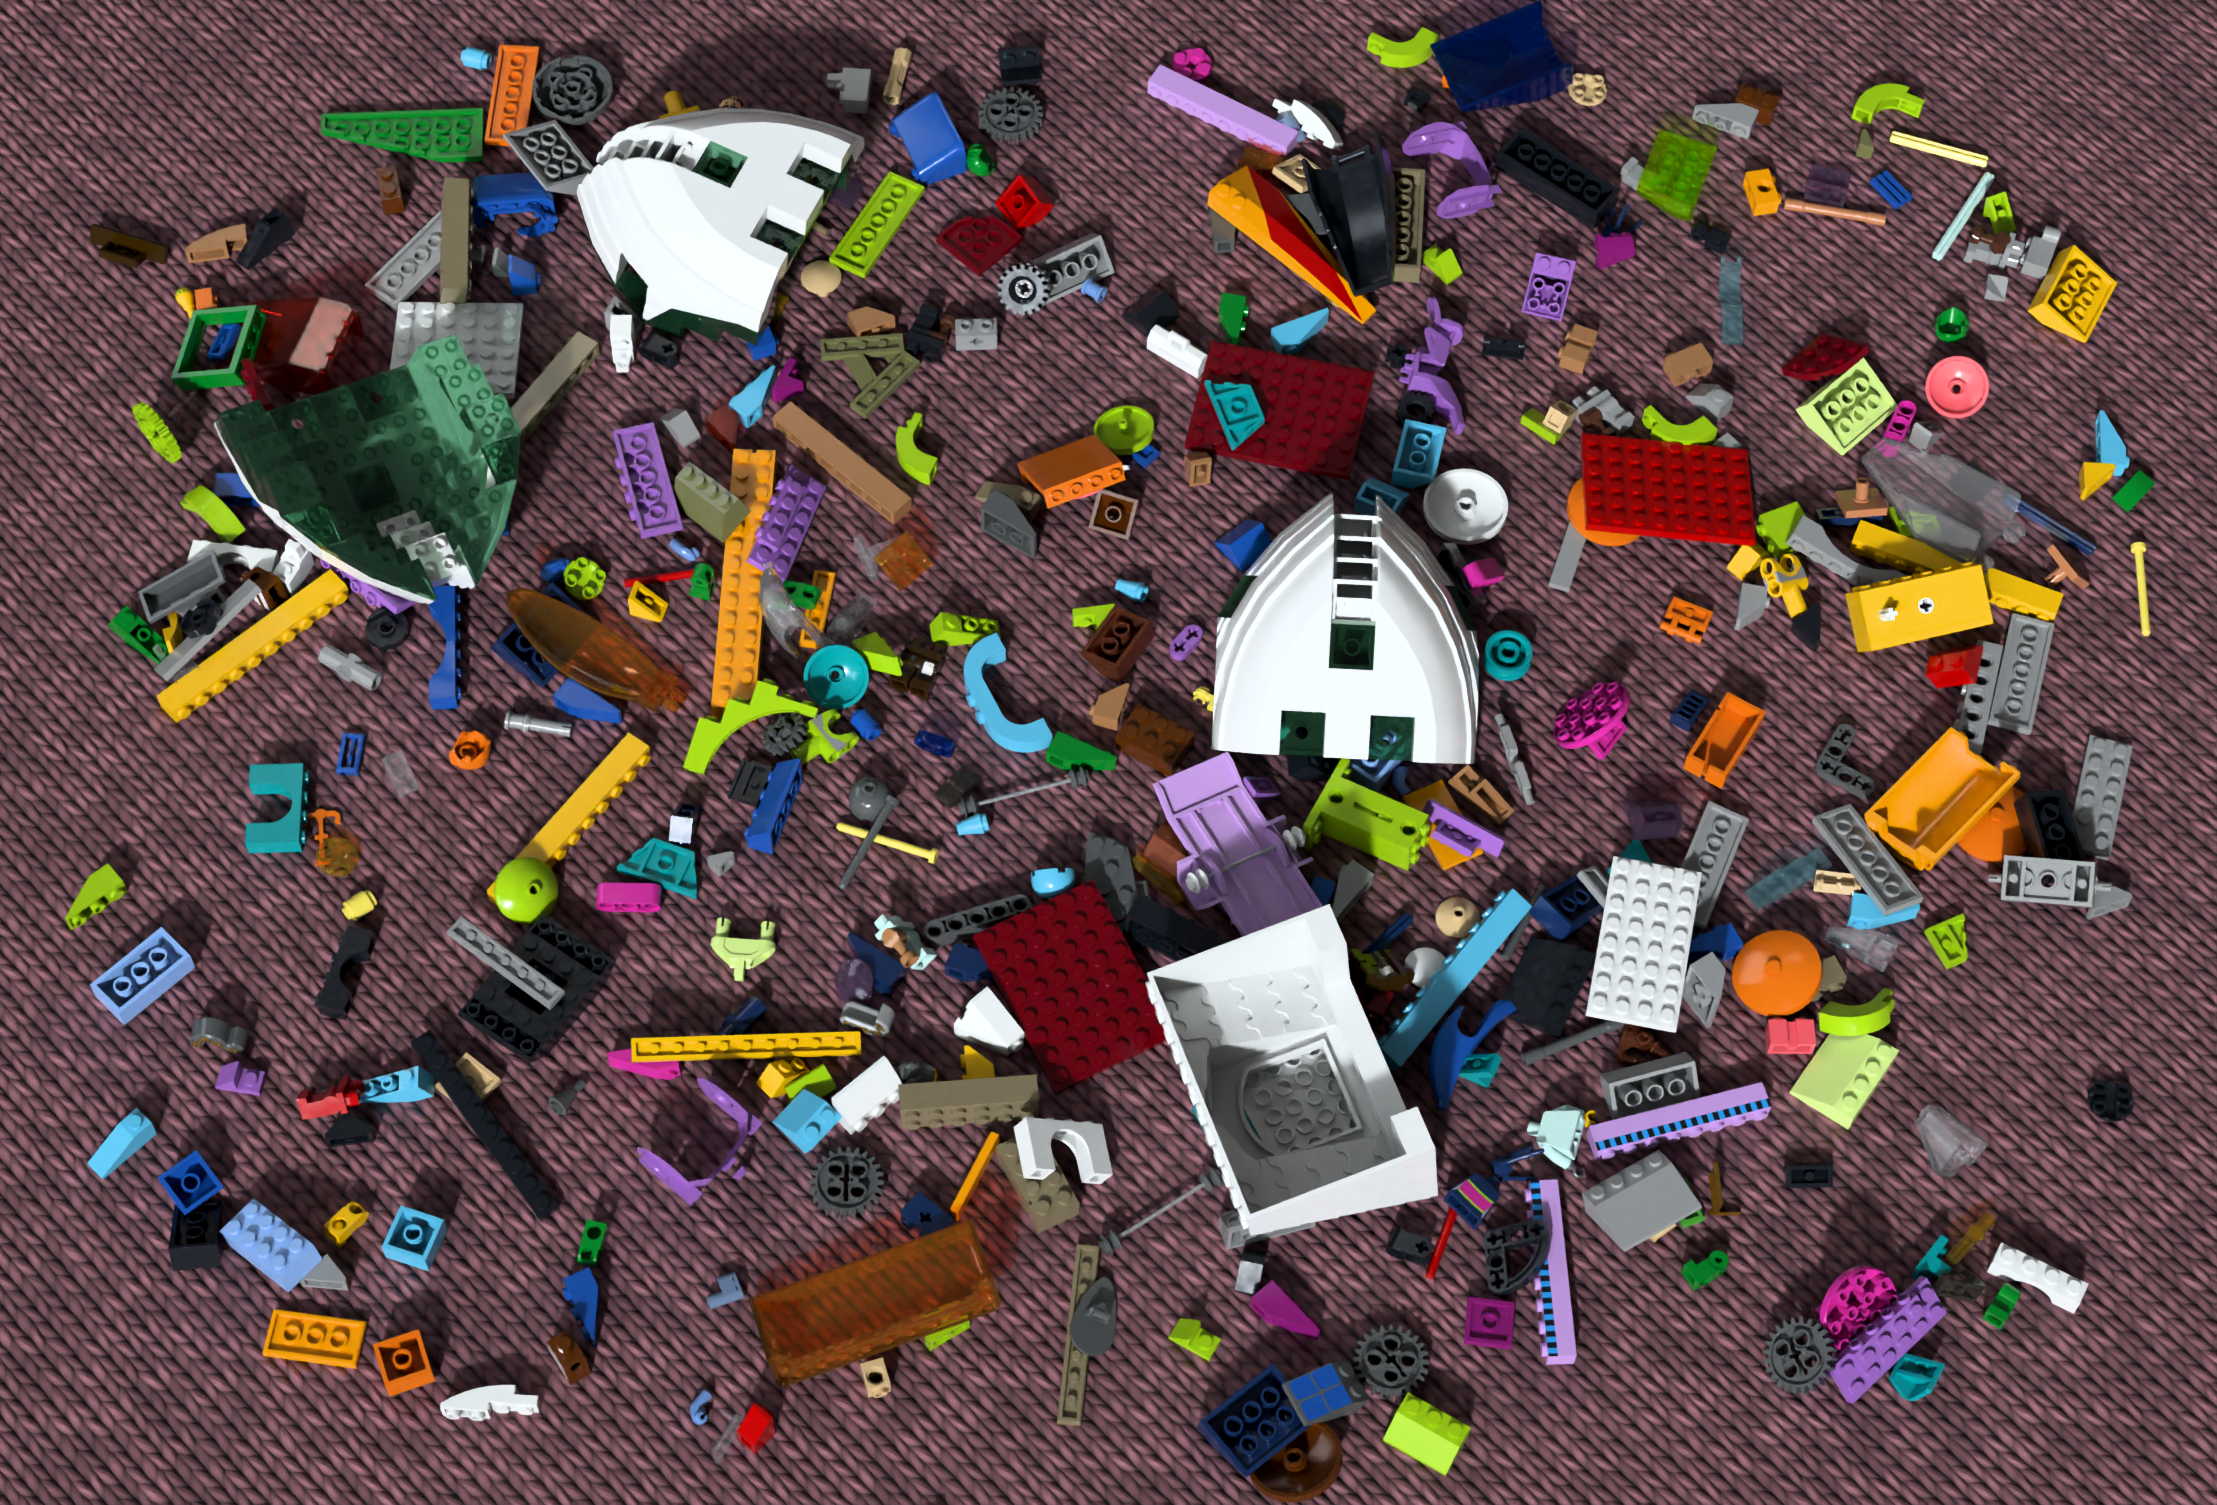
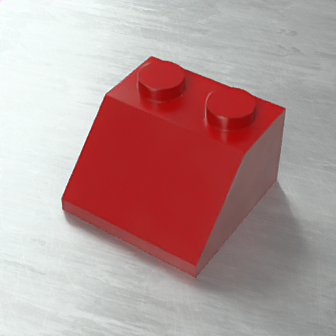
M1022 174L1016 177L995 202L1016 232L1042 221L1055 206L1035 177Z
M1977 645L1949 649L1929 656L1925 675L1937 688L1974 684L1977 681L1984 647Z

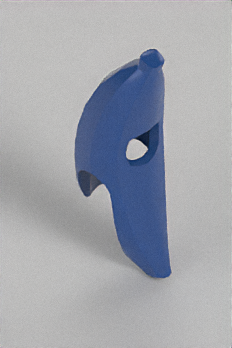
M1498 1000L1494 1003L1471 1037L1463 1035L1457 1025L1464 1006L1457 1007L1443 1023L1432 1044L1428 1060V1078L1432 1094L1437 1101L1436 1109L1447 1110L1466 1058L1474 1052L1481 1041L1499 1022L1517 1010L1510 1000Z

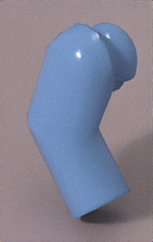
M672 539L669 543L672 550L688 561H696V558L700 556V552L696 547L688 549L677 539Z
M1398 766L1393 771L1391 783L1403 798V796L1411 793V790L1404 783L1405 778L1409 775V770L1404 766Z
M702 1390L690 1405L691 1418L697 1425L704 1424L708 1419L705 1405L712 1396L706 1390Z

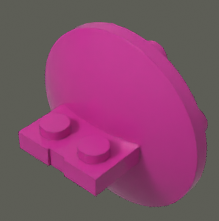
M1599 682L1578 698L1569 700L1566 703L1567 708L1554 719L1553 736L1556 742L1566 749H1575L1588 745L1598 759H1605L1614 747L1613 745L1627 729L1621 719L1630 706L1631 695L1624 685L1617 682L1607 684Z
M1856 1266L1842 1273L1828 1289L1822 1304L1814 1310L1816 1317L1820 1319V1323L1823 1325V1330L1830 1331L1827 1338L1835 1339L1831 1347L1838 1350L1834 1353L1839 1354L1849 1345L1852 1339L1856 1338L1869 1323H1872L1880 1315L1883 1309L1896 1300L1897 1291L1891 1278L1882 1270L1872 1266Z

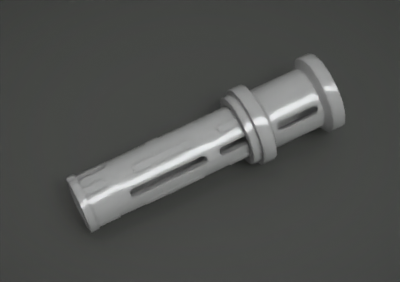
M508 710L504 728L506 730L510 728L523 730L524 733L531 730L571 737L573 723L532 717L529 713L522 715Z

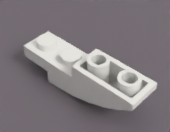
M1280 99L1274 100L1272 106L1278 109L1277 113L1290 112L1295 117V120L1303 125L1301 130L1307 133V137L1316 141L1320 139L1324 141L1323 145L1334 149V146H1343L1344 143L1334 126L1313 106L1295 99L1292 104Z
M494 1385L475 1388L457 1394L440 1403V1409L443 1416L449 1419L469 1417L474 1421H483L484 1418L491 1419L492 1410L503 1414L509 1411H518L523 1415H532L533 1412L539 1413L540 1400L536 1395L518 1394L516 1385Z

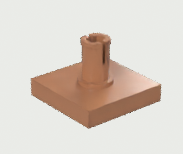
M1858 478L1856 480V489L1835 491V499L1845 518L1887 515V505L1877 488H1869V480L1867 478Z
M2054 544L2047 549L2059 566L2048 576L2044 577L2051 588H2054L2067 576L2082 589L2090 585L2089 581L2066 552Z

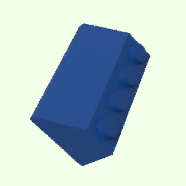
M796 758L776 764L775 769L770 771L767 789L763 788L760 795L761 803L753 811L752 825H748L744 837L747 838L749 848L773 855L803 782L801 759Z

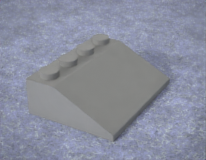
M556 120L503 135L504 139L546 191L577 196L578 185L582 184L585 176L591 174L594 169Z
M1660 1150L1582 1193L1585 1212L1624 1252L1702 1208L1675 1166Z

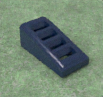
M1691 689L1671 715L1670 722L1689 732L1711 699ZM1692 697L1700 700L1702 704L1692 699ZM1688 702H1690V703L1694 704L1695 706H1697L1698 709L1695 708V707H1693V706H1691L1690 704H1688ZM1686 707L1687 709L1693 711L1694 714H1692L1691 712L1685 710L1684 708ZM1681 712H1682L1683 714L1689 716L1690 719H1688L1687 717L1681 715Z

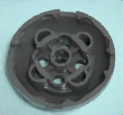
M573 55V58L566 59L559 57L545 64L536 74L532 84L533 98L540 112L551 121L556 120L558 124L567 126L583 125L597 119L608 108L613 95V83L608 70L600 62L592 58L580 55Z

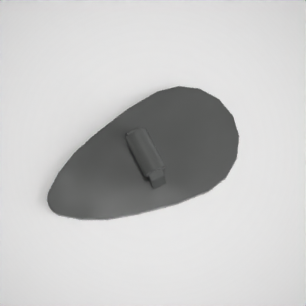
M1106 1277L1097 1280L1086 1291L1070 1323L1069 1334L1072 1343L1079 1351L1090 1356L1103 1354L1111 1347L1114 1340L1116 1298L1111 1281Z

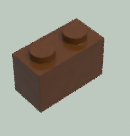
M396 165L375 168L384 214L405 212Z

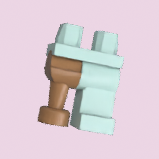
M882 914L874 922L879 929L875 936L878 940H882L884 942L883 945L896 949L901 955L900 962L904 968L911 967V969L923 970L937 956L932 948H925L922 945L919 934L913 930L915 927L912 922H903L900 916L896 915L889 918L887 914Z

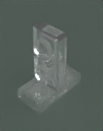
M907 533L871 547H867L862 535L853 537L854 549L870 582L878 579L877 563H884L888 559L903 556L911 551V540Z

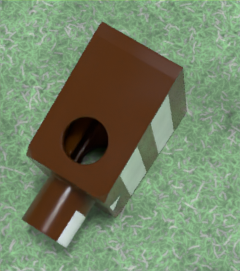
M258 566L254 567L250 572L244 571L240 575V582L245 583L250 579L262 590L253 601L269 612H272L289 599L280 578Z
M568 1329L547 1341L548 1351L570 1386L591 1374L583 1352ZM574 1364H579L575 1369H571Z

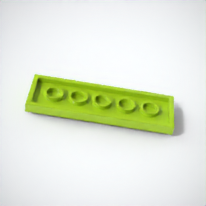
M889 171L829 257V262L865 279L924 194L925 187Z

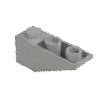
M1742 103L1695 105L1692 120L1734 134L1737 137L1749 139L1756 124L1759 110Z

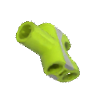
M831 709L817 715L816 719L813 718L806 723L808 726L805 729L807 739L797 745V749L792 748L790 754L793 759H801V765L809 762L819 754L822 755L827 763H833L857 744L859 736L855 732L843 735L832 733L830 729L839 720L840 714L836 709Z

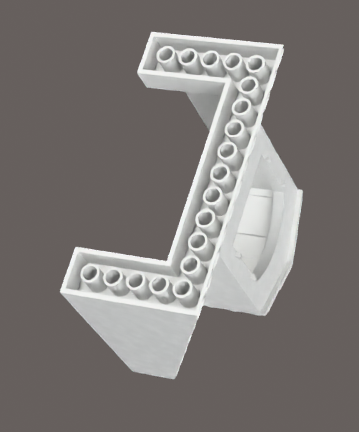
M1330 904L1147 973L1149 981L1145 982L1150 1002L1154 1004L1157 1019L1162 1024L1167 1043L1171 1046L1174 1061L1179 1066L1184 1085H1187L1192 1105H1195L1196 1114L1201 1126L1203 1125L1206 1142L1212 1147L1213 1156L1217 1166H1220L1226 1188H1229L1230 1198L1234 1208H1237L1243 1230L1248 1228L1250 1236L1438 1196L1435 1146L1418 1107L1407 1110L1350 980L1347 943ZM1322 1048L1356 1127L1286 1154H1281L1262 1142L1253 1132L1246 1119L1243 1108L1246 1082L1251 1074L1265 1071L1267 1068Z

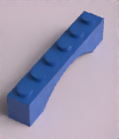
M436 586L431 588L435 601L429 604L431 616L439 623L446 635V649L442 663L436 673L429 679V701L432 710L458 708V700L462 699L461 686L458 687V681H462L461 668H458V662H462L461 649H458V643L462 642L461 630H458V625H461V612H458V606H461V594L456 592L455 586Z
M1730 922L1725 925L1718 924L1710 932L1705 934L1699 933L1692 938L1688 961L1699 960L1713 952L1716 957H1719L1724 962L1738 955L1744 943Z

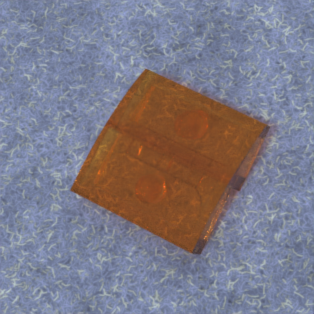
M908 530L903 532L874 557V560L900 592L934 564Z

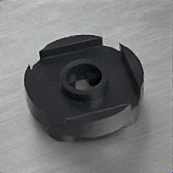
M205 599L196 603L197 608L194 611L189 609L183 616L180 627L190 639L203 634L206 636L210 635L215 630L214 625L223 614V610L212 599Z
M380 609L372 613L367 619L368 623L365 627L367 640L372 646L378 648L379 651L385 652L394 649L409 638V625L406 617L401 612L395 615L389 609ZM383 627H392V629L389 632H383Z

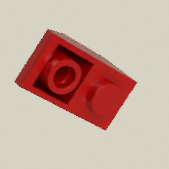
M757 1403L751 1406L737 1430L738 1439L755 1454L775 1435V1423L772 1412L766 1406L760 1407Z

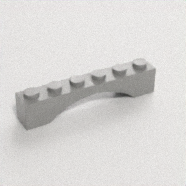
M1804 515L1796 523L1786 542L1795 551L1805 554L1812 561L1822 564L1831 572L1837 573L1851 584L1857 586L1872 585L1875 582L1906 576L1896 569H1873L1852 561L1832 544L1821 525Z

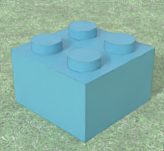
M400 1205L382 1245L385 1257L429 1271L447 1232L444 1219Z

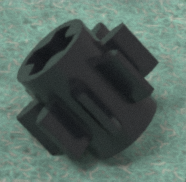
M1396 343L1392 348H1387L1385 362L1390 363V368L1400 370L1404 367L1405 363L1409 364V359L1406 360L1405 356L1406 354H1411V352H1407L1406 345H1397Z

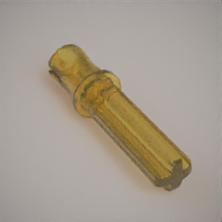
M1140 855L1132 858V866L1156 885L1162 894L1168 895L1178 905L1185 900L1187 896L1173 883V879H1168Z
M1983 1214L1975 1224L1970 1225L1966 1235L1946 1255V1260L1951 1265L1958 1263L1978 1241L1985 1238L1986 1232L1995 1225V1219L1990 1214Z

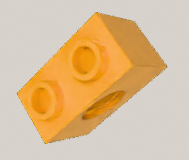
M1769 168L1745 172L1743 187L1753 216L1777 213L1778 206L1781 204V194L1776 190L1775 177L1771 176Z

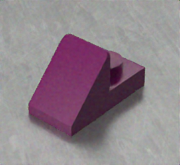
M788 358L771 389L773 401L778 402L804 393L803 382L797 379L799 375L797 360Z

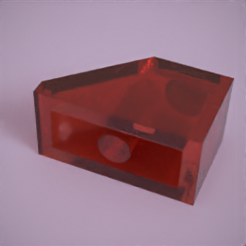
M724 404L705 418L706 428L733 455V449L738 448L739 416L735 410H730Z

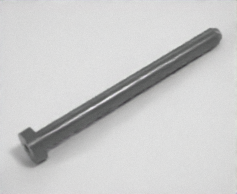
M885 796L884 800L886 803L838 884L841 890H845L893 807H898L900 802L893 796Z

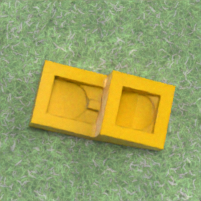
M177 612L168 614L171 627L162 629L169 654L182 643L183 639Z

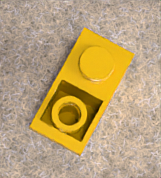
M969 1045L964 1046V1054H960L961 1068H966V1075H962V1080L995 1077L994 1064Z
M797 1057L771 1062L756 1084L770 1098L779 1097L786 1094L784 1088L786 1085L810 1072V1070Z

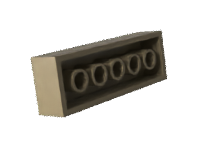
M1392 167L1396 200L1394 281L1419 283L1425 169Z
M444 177L441 197L440 304L449 302L465 304L466 301L470 300V273L472 269V260H470L472 254L471 218L473 211L471 199L473 197V187H469V179Z
M1037 1074L898 1084L901 1128L916 1130L919 1127L927 1126L930 1128H940L943 1125L960 1127L968 1123L984 1125L995 1121L1008 1123L1012 1120H1022L1027 1116L1039 1118Z

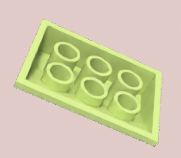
M1863 357L1853 367L1830 379L1795 410L1812 431L1840 455H1844L1896 411L1898 405Z
M1829 1034L1789 1093L1849 1130L1894 1063L1899 1050L1883 1040L1868 1034L1858 1036Z

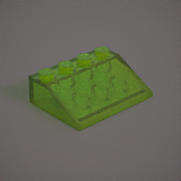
M1660 129L1636 193L1669 215L1691 222L1712 169L1718 147Z

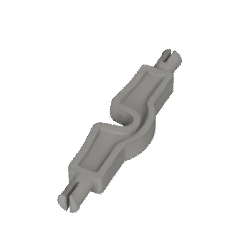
M1498 714L1494 718L1499 728L1498 733L1510 770L1515 777L1520 794L1524 796L1526 805H1532L1535 803V800L1531 793V784L1523 761L1518 760L1517 757L1518 747L1503 714Z

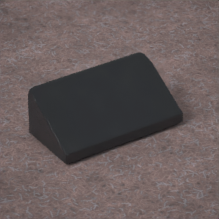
M1830 1162L1784 1163L1786 1188L1833 1187V1170Z

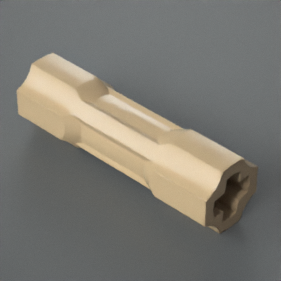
M899 47L895 49L892 68L883 92V101L886 104L896 105L900 102L905 76L912 59V52L907 48Z

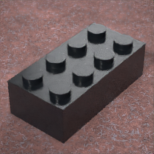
M2064 789L2026 792L2013 803L2029 857L2086 861ZM2046 875L2042 879V884L2055 883V879L2052 875Z

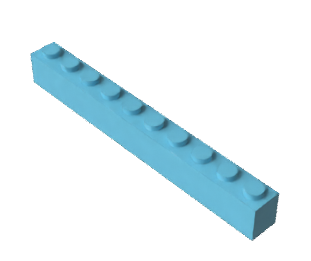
M1513 888L1507 892L1503 890L1496 896L1494 906H1489L1482 913L1483 919L1480 923L1476 922L1468 930L1470 935L1457 943L1455 946L1456 952L1453 955L1449 954L1443 960L1442 964L1444 966L1440 971L1436 970L1430 976L1429 980L1431 982L1428 986L1424 985L1416 993L1418 998L1414 1002L1408 1003L1402 1010L1404 1015L1400 1019L1396 1018L1389 1026L1390 1032L1387 1035L1383 1034L1377 1040L1387 1066L1392 1071L1404 1064L1532 908Z

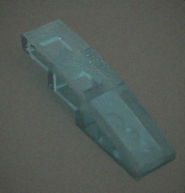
M1818 847L1802 859L1800 857L1783 869L1781 867L1745 891L1744 894L1758 911L1813 880L1816 875V869L1828 870L1832 867V863Z

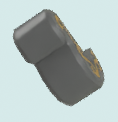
M202 1017L194 1022L189 1041L196 1048L201 1047L207 1042L229 1052L239 1054L245 1051L249 1032L242 1026H230L226 1021L219 1018Z

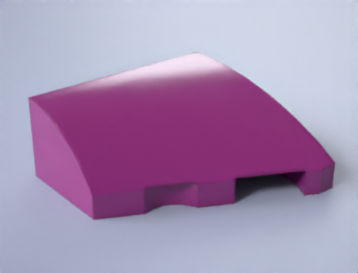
M1623 232L1621 234L1611 233L1609 237H1603L1602 234L1596 235L1594 247L1598 253L1595 264L1599 270L1635 256L1634 241L1630 232Z

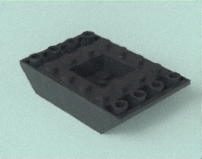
M544 913L511 952L565 990V995L549 1010L495 970L458 1013L459 1017L528 1063L535 1062L550 1053L604 988L615 963L614 959Z

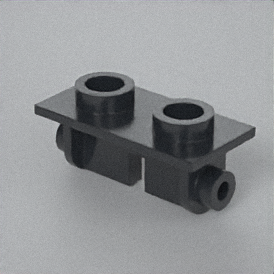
M1489 335L1484 337L1482 355L1523 360L1525 341H1522V339L1505 340Z

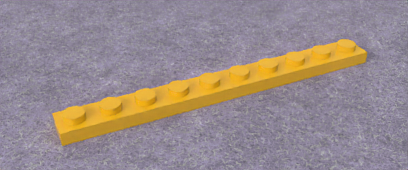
M860 1031L631 1038V1063L861 1055Z

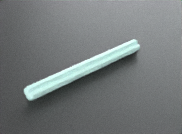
M1989 172L1984 173L1934 249L1933 259L1937 261L1942 260L1995 178L1993 174Z

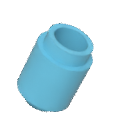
M468 46L461 53V61L467 67L480 70L489 69L492 62V54L486 50Z

